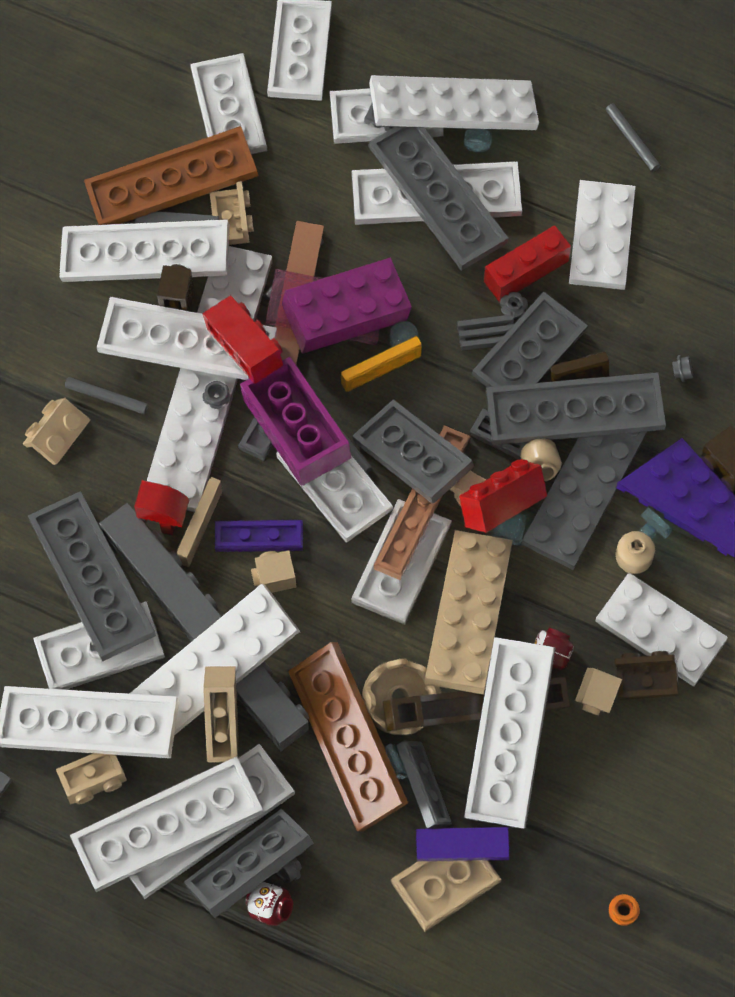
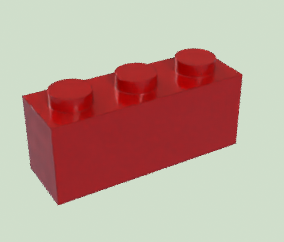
M554 225L485 266L484 283L500 303L504 295H509L510 292H519L569 262L571 245Z
M230 295L202 313L209 333L254 384L283 366L280 355L283 353L280 344L275 338L269 339L264 326L259 320L253 321L244 303H237Z
M520 459L512 462L511 466L503 471L493 473L490 476L491 478L484 482L472 485L470 490L459 495L466 528L486 533L547 497L541 465Z

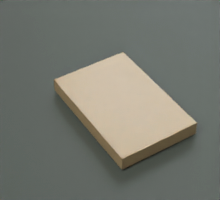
M488 860L419 861L391 879V883L424 932L501 882V878Z

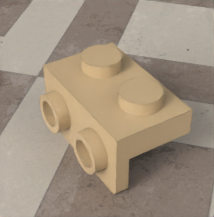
M242 181L236 182L237 189L210 193L212 216H219L220 220H228L230 224L229 245L249 243L248 232H254L252 215H246L245 210L246 207H251L249 190L243 191Z
M66 398L56 401L51 400L42 410L44 416L39 423L34 422L25 433L27 438L23 442L24 446L27 448L33 447L53 465L58 464L90 421L85 414Z
M93 753L56 769L70 805L74 803L84 804L92 800L94 794L104 790L105 792L114 791L122 786V782L127 781L117 756L112 754Z

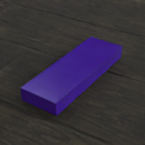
M303 520L215 521V552L303 551Z
M508 827L416 829L417 862L509 860Z

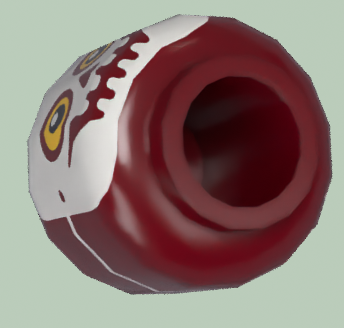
M549 627L547 631L542 630L538 633L534 644L555 647L552 673L554 668L558 670L565 669L573 652L574 645L569 641L570 635Z
M264 881L246 896L248 913L252 919L277 926L286 921L292 913L293 900L286 888Z

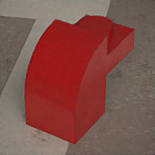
M142 480L134 506L136 517L159 522L161 533L173 535L175 526H183L189 499L185 494L174 488Z

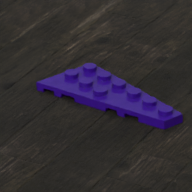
M683 438L617 483L616 488L623 493L629 492L639 499V503L646 507L650 505L663 513L664 518L701 541L706 540L718 547L717 551L725 556L729 554L735 558V495Z

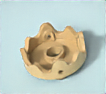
M398 659L379 665L369 674L364 684L362 698L375 727L392 735L413 734L423 728L418 727L387 732L383 701L392 699V694L396 689H400L405 697L440 694L439 686L424 684L426 667L407 659Z

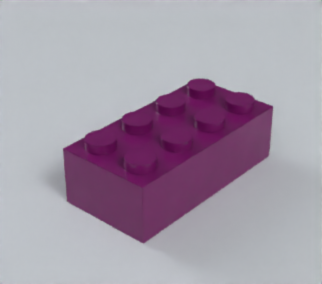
M391 257L285 290L282 307L302 354L407 321L412 308Z
M291 357L282 360L283 366L263 380L254 384L251 379H248L241 383L240 387L244 402L302 487L350 460L351 452L348 440Z

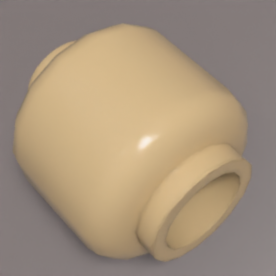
M550 439L531 440L521 450V459L541 465L544 481L554 478L561 469L562 462L555 443Z
M632 531L623 535L616 549V561L620 568L631 574H639L646 571L651 566L655 554V545L652 539L647 534L639 531Z

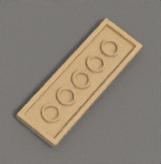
M455 530L424 684L484 695L513 540Z

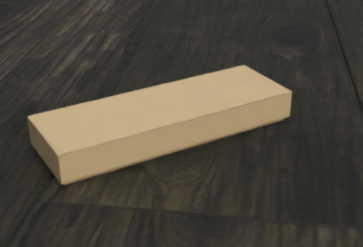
M212 477L209 479L178 548L177 556L184 566H190L222 494L221 481Z

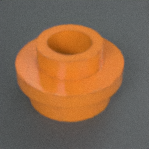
M618 895L612 899L609 905L610 918L618 925H631L637 920L640 913L638 902L630 895ZM626 906L630 913L626 916L621 915L618 908Z

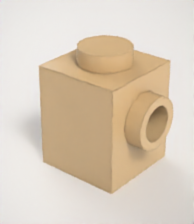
M268 551L255 558L256 568L251 569L254 586L264 584L271 593L296 588V577L289 551L279 553Z
M587 668L575 701L582 703V710L599 716L600 711L610 713L622 679L595 668Z

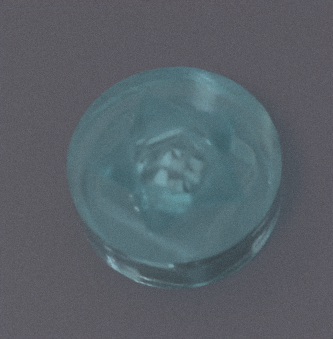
M471 128L465 132L464 145L467 149L474 152H484L490 149L492 134L488 130Z
M410 322L396 323L390 330L391 345L394 347L415 336L418 337L417 328Z

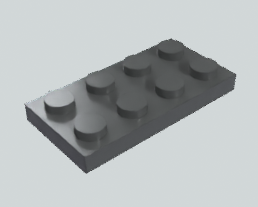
M543 292L473 369L472 376L486 387L540 383L551 371V366L556 365L584 334L588 325Z
M395 400L387 404L352 436L354 443L432 504L474 468L472 459Z
M280 809L185 880L184 883L197 900L216 918L222 912L227 911L243 896L252 892L255 887L271 875L277 873L280 868L296 856L301 855L304 850L314 843L310 836L289 815Z

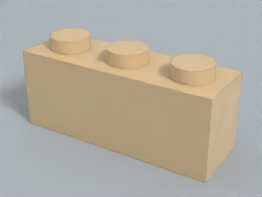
M236 666L205 667L203 693L207 762H226L236 756L238 758Z

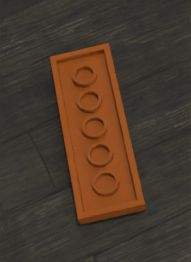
M239 126L84 180L98 225L125 223L259 175L243 130Z
M330 642L288 672L302 705L310 717L311 726L357 831H365L408 804V801L338 642Z

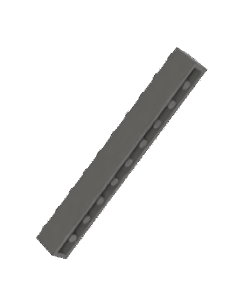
M126 503L99 523L100 528L108 542L189 641L192 642L221 618V615L216 611L218 605L209 594L205 596L198 589L200 584L191 572L186 574L180 567L183 564L174 551L168 552L164 548L163 544L165 542L161 535L155 529L150 531L145 525L147 520L137 518L135 510ZM264 661L236 684L237 699L281 752L309 731L307 720L310 717L300 704L295 706L289 699L291 694L282 682L277 684L270 676L273 672Z

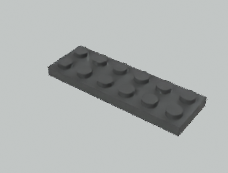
M395 126L369 141V149L461 271L508 244V236L424 127Z
M658 372L486 388L492 445L530 442L531 440L542 438L554 440L665 430L666 427Z
M648 431L578 437L547 497L544 499L527 530L521 545L574 570L617 491V483L624 478Z
M81 491L28 515L36 535L102 662L156 636L147 615Z

